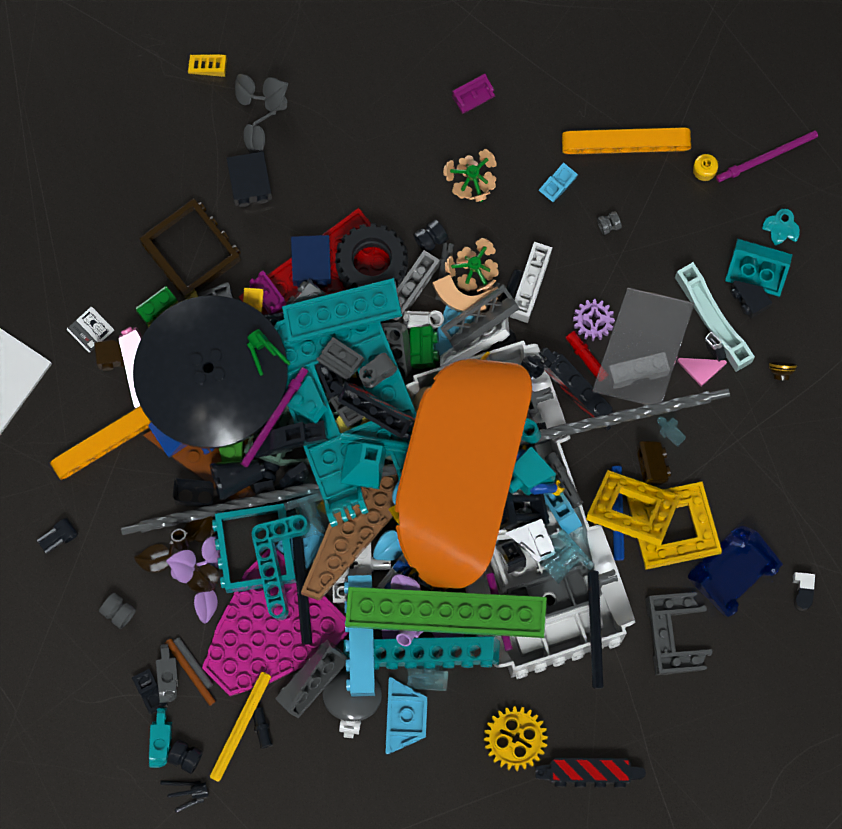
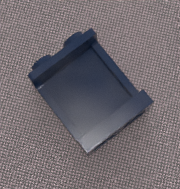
M329 235L291 237L293 286L299 287L303 281L307 282L309 278L317 287H326L327 284H331Z

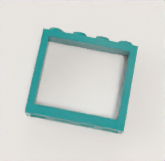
M284 503L215 514L216 520H212L213 530L218 533V539H215L216 551L220 550L221 555L220 558H217L218 567L223 569V577H220L221 588H225L226 593L263 588L261 579L231 583L222 521L277 512L279 519L286 518L287 514ZM284 525L280 526L281 534L285 532ZM290 539L282 540L287 575H281L283 585L296 583Z

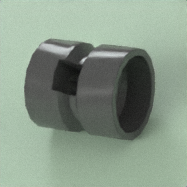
M116 593L111 594L99 609V613L107 619L112 618L111 622L119 629L125 627L136 612V609L130 604H123V599Z

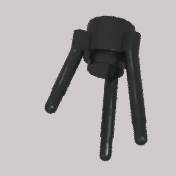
M160 782L161 785L194 786L190 787L191 790L167 795L168 798L192 794V799L196 798V800L176 808L175 812L182 811L198 803H203L204 799L208 798L206 782Z

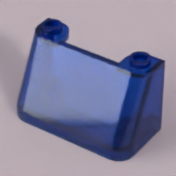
M745 526L736 528L720 543L721 554L705 557L688 575V579L726 617L732 616L738 611L739 603L736 600L762 575L774 576L783 565L759 533Z

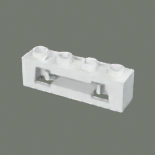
M534 242L515 297V301L520 309L510 315V318L526 323L529 322L551 256L552 247Z

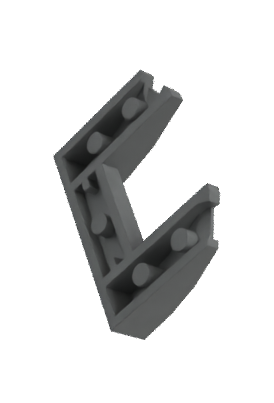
M697 592L654 595L646 598L647 614L651 621L655 653L653 656L655 676L707 669L706 666L702 665L705 656L712 655V649L676 652L672 628V615L707 611L705 605L699 607L693 597L697 595Z

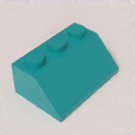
M737 239L725 281L730 283L741 281L761 286L766 293L780 297L791 264L792 254Z

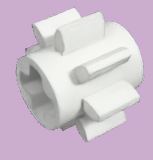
M341 720L339 732H343L346 738H353L354 734L359 735L361 721Z

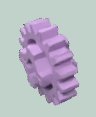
M596 299L591 304L586 300L585 306L580 304V310H575L574 313L577 316L573 317V321L577 322L574 325V329H580L578 335L584 333V339L591 336L592 341H594L595 337L602 340V334L608 336V330L613 329L611 324L615 321L614 318H610L614 314L613 311L608 312L610 306L604 307L603 301L597 304ZM591 309L588 314L582 315L585 311ZM593 313L596 320L595 326H593L591 319L593 317ZM600 326H604V328L597 331Z

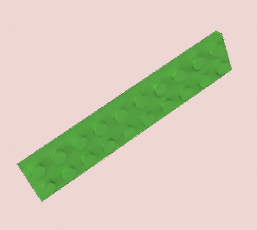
M349 587L345 626L346 628L545 638L547 597Z

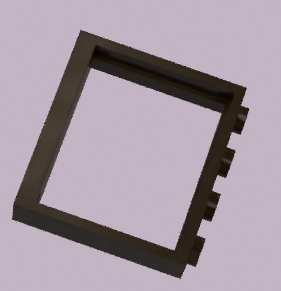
M192 199L139 238L142 246L185 300L193 292L196 291L198 293L241 261L239 249L235 245L231 246L228 242L229 237L223 230L220 232L216 227L218 225L216 220L212 216L208 217L205 213L207 210L201 202L197 203L195 199ZM195 210L230 256L187 287L151 241Z

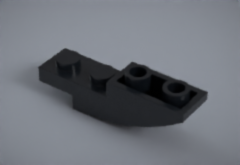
M324 420L318 421L316 424L314 422L308 424L300 422L270 431L257 451L255 458L293 451V448L328 441L326 422Z

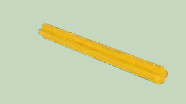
M265 672L260 673L210 774V778L213 780L221 781L271 679L269 674Z

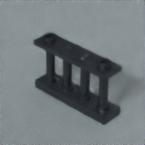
M508 491L500 530H507L517 525V521H533L541 517L545 525L549 524L544 494H511ZM513 502H530L532 513H515Z

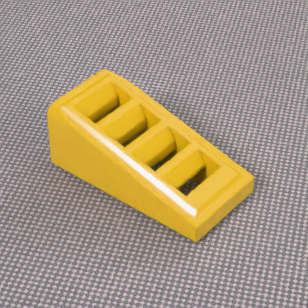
M219 54L190 55L188 74L225 77L227 56ZM195 61H198V68H194ZM202 61H206L205 68H201ZM209 62H213L212 68H209ZM217 62L220 63L219 68H216Z

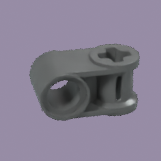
M381 353L360 369L359 377L364 387L374 388L383 380L392 376L397 371V367L386 353Z

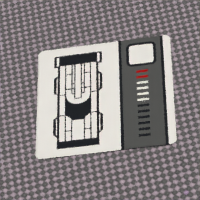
M90 307L67 328L68 332L88 352L95 348L94 342L103 341L114 331L93 307Z

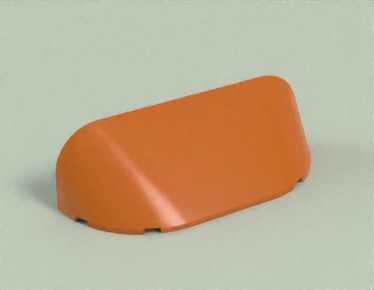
M464 359L453 362L443 368L433 378L435 382L431 388L425 390L420 401L396 496L395 512H399L400 525H396L400 547L410 567H415L419 573L418 576L433 587H467L482 576L492 559L532 396L531 377L528 371L517 363L483 359Z

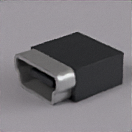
M710 332L705 338V343L708 351L720 362L727 356L722 342Z

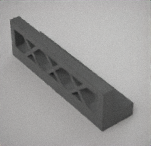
M503 284L442 326L441 330L455 351L458 352L520 308ZM504 292L508 298L502 302H497V296ZM491 305L488 312H480L482 306ZM469 315L475 316L474 321L470 324L464 323L465 318ZM453 326L459 327L458 332L453 336L447 331Z

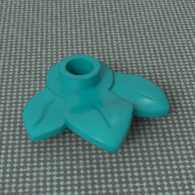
M781 209L776 215L769 216L764 221L762 227L763 230L771 231V239L774 245L782 243L787 237L794 242L799 238V226L794 222V215L789 209ZM784 214L788 216V220L786 222L782 221L781 219L782 215Z

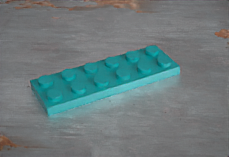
M394 278L282 306L290 344L403 316Z

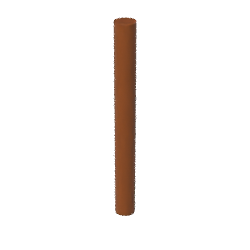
M167 640L165 644H168L169 650L209 706L213 705L216 702L173 640Z

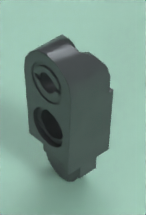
M168 644L160 645L162 659L156 660L160 703L174 701L177 697L176 658H170Z

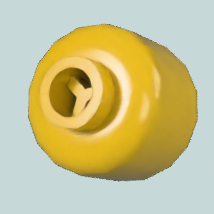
M709 154L698 156L693 166L695 177L702 181L713 179L718 170L716 158Z

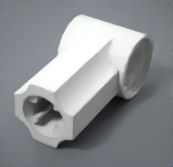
M436 310L432 312L406 311L403 317V324L407 328L432 326L436 329L444 322L442 313ZM430 317L433 318L434 324L431 322Z

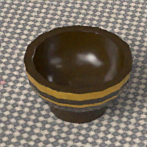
M769 363L770 371L774 374V379L789 380L790 375L795 372L797 367L796 364Z

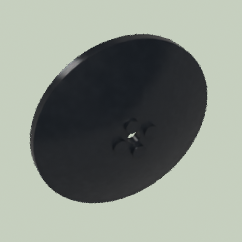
M200 296L187 299L160 314L142 336L133 364L135 393L143 412L151 423L174 441L203 449L231 446L248 439L260 431L282 400L288 381V365L277 354L273 356L266 347L260 350L254 348L263 375L260 376L252 353L247 346L249 343L247 337L252 332L260 329L287 359L282 340L271 322L249 304L225 296ZM208 363L214 366L213 371L205 373L203 367Z

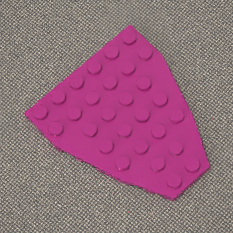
M270 549L262 555L263 558H267L270 555ZM276 549L281 575H287L284 555ZM257 561L245 571L241 582L261 579ZM269 568L267 570V577L273 576L275 572L274 568ZM296 583L284 585L289 614L284 620H276L269 614L263 588L234 592V596L216 627L202 669L230 697L252 690L261 672L271 676L268 683L270 684L302 668L306 661L316 653L319 646L327 639L338 645L349 634V632H345L346 617L325 596L320 601L308 597L312 644L303 645L301 642ZM273 587L270 591V595H277L279 592V588ZM277 606L274 610L275 615H280L283 607Z

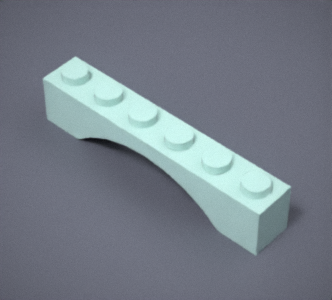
M692 262L677 271L675 279L708 330L722 342L726 358L735 372L752 363L755 356L718 308L703 276L695 264Z

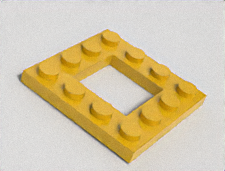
M607 470L586 520L661 547L681 496ZM619 493L654 505L655 508L649 522L612 510Z
M703 482L664 489L681 496L677 508L688 506L697 537L663 544L661 547L637 538L645 570L721 554L722 549ZM627 497L631 517L649 522L655 506Z

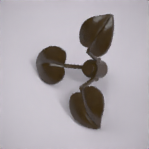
M209 516L204 519L188 522L184 530L176 529L171 533L170 550L163 544H155L135 556V561L142 569L148 572L158 573L165 570L169 566L166 560L172 556L174 547L179 551L189 550V541L205 542L207 538L214 536L213 517ZM195 563L194 568L196 571H193L192 578L187 582L189 588L195 592H210L214 590L219 583L217 569L210 564L198 568Z

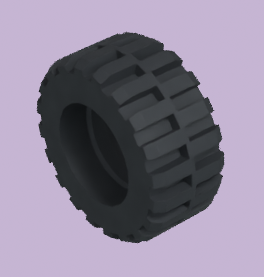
M371 223L370 227L362 224L359 225L360 229L358 230L355 228L349 230L350 234H345L342 237V243L338 244L335 257L338 278L340 282H343V286L349 290L394 278L398 288V285L401 284L408 271L407 248L404 246L401 236L397 237V232L393 229L387 230L385 225H381V228L376 227V223ZM368 247L380 248L389 255V267L385 272L376 276L364 275L355 268L354 258L356 254Z

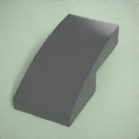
M337 396L329 399L346 427L364 418V416L341 404Z

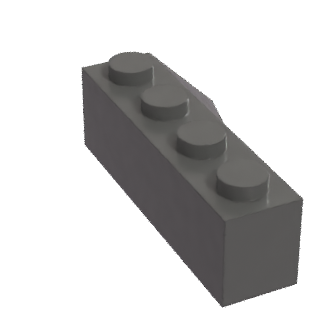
M327 639L275 699L290 714L299 718L346 665V659L350 658L337 645Z

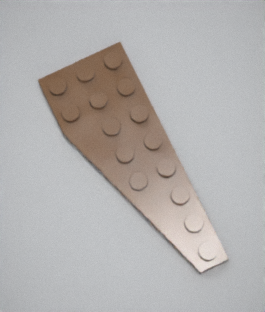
M397 474L382 477L379 489L361 487L369 510L368 513L363 515L359 504L353 506L356 513V518L354 519L351 518L348 509H345L349 519L347 522L343 521L341 512L334 514L338 525L331 527L329 523L302 588V595L320 601L393 516L388 509L395 505L392 501V493L399 481Z

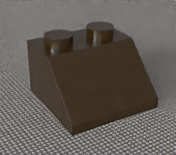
M639 442L636 451L643 483L652 486L667 483L668 477H671L669 465L666 466L665 458H667L665 447L661 446V442Z

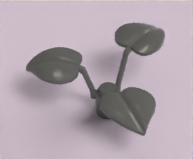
M239 74L235 80V95L239 103L248 105L251 103L252 98L265 100V107L270 111L256 120L253 125H246L244 129V142L247 149L251 153L262 152L265 145V133L257 125L271 115H276V111L287 108L285 93L288 83L273 77L267 78L263 84L264 96H256L253 94L255 91L253 80L245 74Z

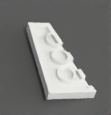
M508 318L458 352L453 347L440 356V366L474 357L476 353L489 349L494 343L505 340L510 335Z

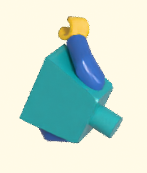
M524 445L517 454L509 492L514 494L521 489L525 495L552 493L559 496L565 488L558 486L561 483L559 480L553 483L556 473L532 446L526 451L527 446Z

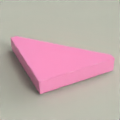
M679 358L677 360L700 386H703L727 364L725 360L720 362L718 360Z

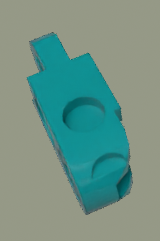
M166 708L157 709V721L152 722V725H150V768H160L168 763L167 758L172 745V722H166Z

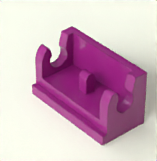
M483 74L453 90L452 98L461 113L464 114L494 98L495 94L486 74Z
M261 271L258 274V278L250 280L249 288L264 289L263 307L268 314L276 313L282 309V306H286L285 299L266 273Z

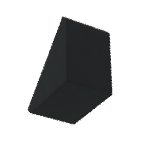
M320 363L315 365L329 399L338 396V393L330 389L333 381L344 384L343 378Z
M514 539L496 545L508 574L526 567V557Z

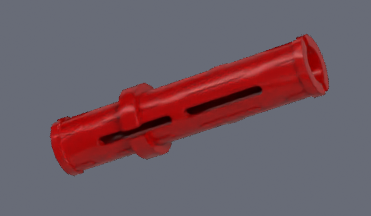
M575 331L565 337L575 350L574 353L579 355L599 383L609 377V374L588 349L587 343L584 344Z

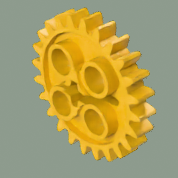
M516 706L513 707L512 712L506 708L505 714L498 711L499 718L492 716L494 724L487 723L491 730H485L484 732L489 735V737L484 738L485 742H489L485 749H491L488 756L495 755L493 762L496 763L500 760L501 768L507 764L508 770L511 769V766H514L516 771H518L519 766L526 770L527 763L533 767L532 760L534 759L539 762L540 759L537 755H544V751L541 748H546L547 744L542 741L547 740L548 736H544L542 733L547 729L540 728L543 721H536L538 715L530 716L532 710H529L526 714L524 713V707L521 708L520 712H517ZM511 720L515 721L517 728L509 730L506 727V723ZM500 730H504L512 736L518 734L519 740L530 744L532 747L528 748L519 741L513 743V738L502 734ZM532 730L535 737L528 740L524 737V732ZM505 738L508 741L507 747H499L497 740ZM517 747L525 750L523 757L515 755L514 750Z

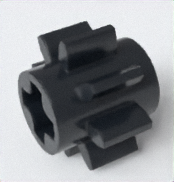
M529 355L522 360L521 365L528 371L531 378L537 379L543 374L545 363L537 355H534V357Z

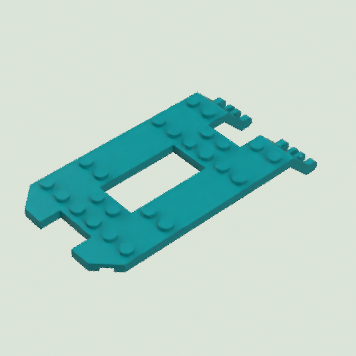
M284 319L277 322L274 328L282 340L287 360L290 362V365H288L286 391L291 380L295 379L303 367L308 370V373L301 384H303L308 376H311L315 381L316 388L322 395V400L327 406V410L319 421L324 420L326 422L328 441L303 447L323 497L327 517L331 527H335L338 525L335 513L341 512L343 521L347 522L349 519L345 509H348L352 519L356 518L353 506L359 504L363 515L368 513L369 510L360 486L340 483L347 446L350 444L340 442L341 433L315 366L319 364L316 359L320 357L321 352L332 337L364 357L365 360L358 368V373L362 367L374 360L379 354L386 353L396 365L397 371L374 388L364 387V389L415 419L417 413L381 322L290 344ZM289 408L295 424L300 422L304 424L313 423ZM372 421L345 431V433L410 442L409 439L400 438ZM386 450L385 458L391 456L400 482L407 453Z

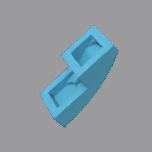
M563 162L539 191L554 202L577 178L578 174Z

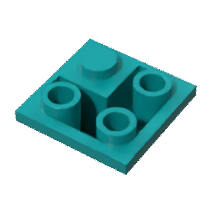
M366 443L348 445L340 483L379 489L386 456L384 447Z

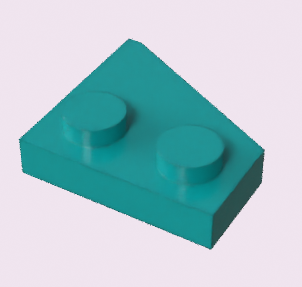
M311 376L306 378L287 404L291 410L315 424L327 410V406L322 400V395L316 388L315 381Z

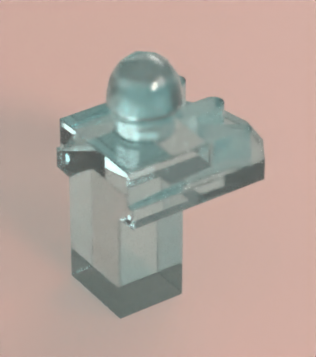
M664 417L657 419L659 426H662L660 433L664 438L667 436L677 447L686 439V436L677 428L678 421L673 417L669 422Z

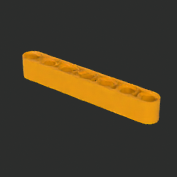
M689 128L566 131L562 133V151L564 154L666 152L691 149V132Z
M140 406L59 455L50 464L59 479L63 480L148 429L151 421Z

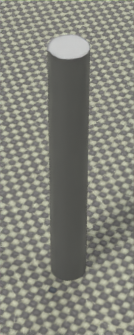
M181 638L175 639L173 642L206 688L212 687L214 684Z

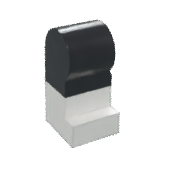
M795 572L793 575V583H798L794 606L799 611L808 610L813 603L815 574Z

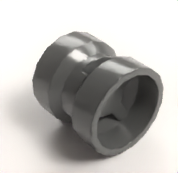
M616 211L609 213L608 216L597 218L603 235L610 233L611 230L622 228Z

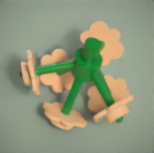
M487 149L479 152V159L481 161L479 164L471 155H467L465 158L459 159L460 164L457 165V169L454 167L453 160H450L444 166L443 173L444 176H447V181L453 180L454 173L463 174V176L467 177L465 182L454 183L452 192L459 198L463 199L465 197L469 200L475 199L476 202H483V200L487 199L486 195L491 194L488 191L496 187V177L491 172H486L484 176L479 174V169L484 164L488 168L497 165L495 156ZM470 180L474 182L477 196L471 197L472 188L468 187Z
M481 238L476 241L477 250L480 252L477 257H475L476 253L471 251L469 247H464L462 251L457 252L456 264L453 262L452 256H449L447 262H445V270L451 277L456 274L455 268H469L468 275L464 274L462 277L457 278V287L467 292L470 290H476L477 292L491 290L493 288L492 284L496 282V280L492 279L499 274L498 264L496 262L493 263L491 259L486 260L485 264H481L480 258L484 253L490 255L496 252L489 240ZM473 272L478 273L484 284L478 289L476 280L471 278Z

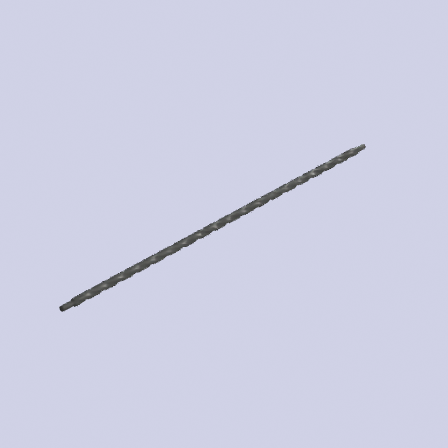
M729 388L711 393L706 391L697 395L672 399L667 402L645 405L637 409H628L606 416H597L540 430L541 438L538 442L558 438L563 435L585 432L593 428H602L625 421H633L682 408L707 404L711 400L729 397ZM534 431L528 432L527 435L533 434ZM523 440L520 442V446L530 444ZM394 464L384 465L382 477L397 474ZM316 481L310 484L296 485L282 490L257 494L252 497L227 501L223 504H213L195 510L170 514L165 517L140 521L139 524L122 527L121 532L122 535L139 531L143 533L153 529H161L180 523L204 519L209 516H215L217 513L248 509L297 496L318 493L320 490Z

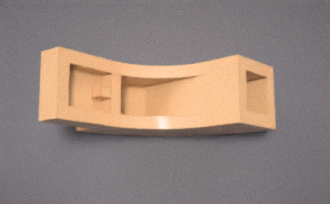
M450 275L432 284L440 300L449 308L463 313L498 289L497 286L482 294L468 296L456 288ZM485 305L481 307L480 312L486 311Z

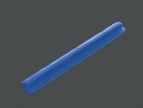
M612 466V472L622 475L621 466ZM619 493L612 510L623 513V494ZM613 530L614 560L622 561L625 558L624 533Z

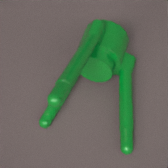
M260 329L252 332L247 337L249 340L247 346L252 353L260 376L263 375L254 348L260 350L266 347L273 356L277 354L282 361L290 365L286 357L267 339Z

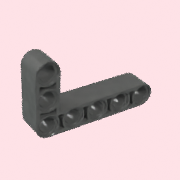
M400 322L381 323L398 367L403 368L405 373H401L404 380L412 372L407 326ZM394 330L400 333V337L395 335ZM396 348L402 351V355L397 353Z

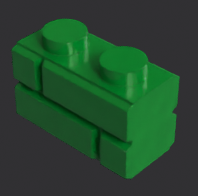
M165 286L135 309L148 327L160 314L176 305L178 301L168 287Z
M432 326L410 328V357L413 369L435 368L436 362H439V351L436 350L435 343H439V336Z

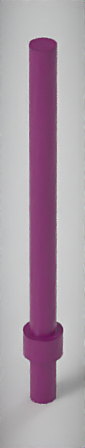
M816 131L810 132L741 165H734L728 168V171L717 175L716 180L719 183L730 177L735 178L743 171L817 138L818 133Z
M302 367L295 379H292L289 383V388L278 407L242 460L241 464L244 467L249 466L294 393L301 387V382L308 373L307 369Z

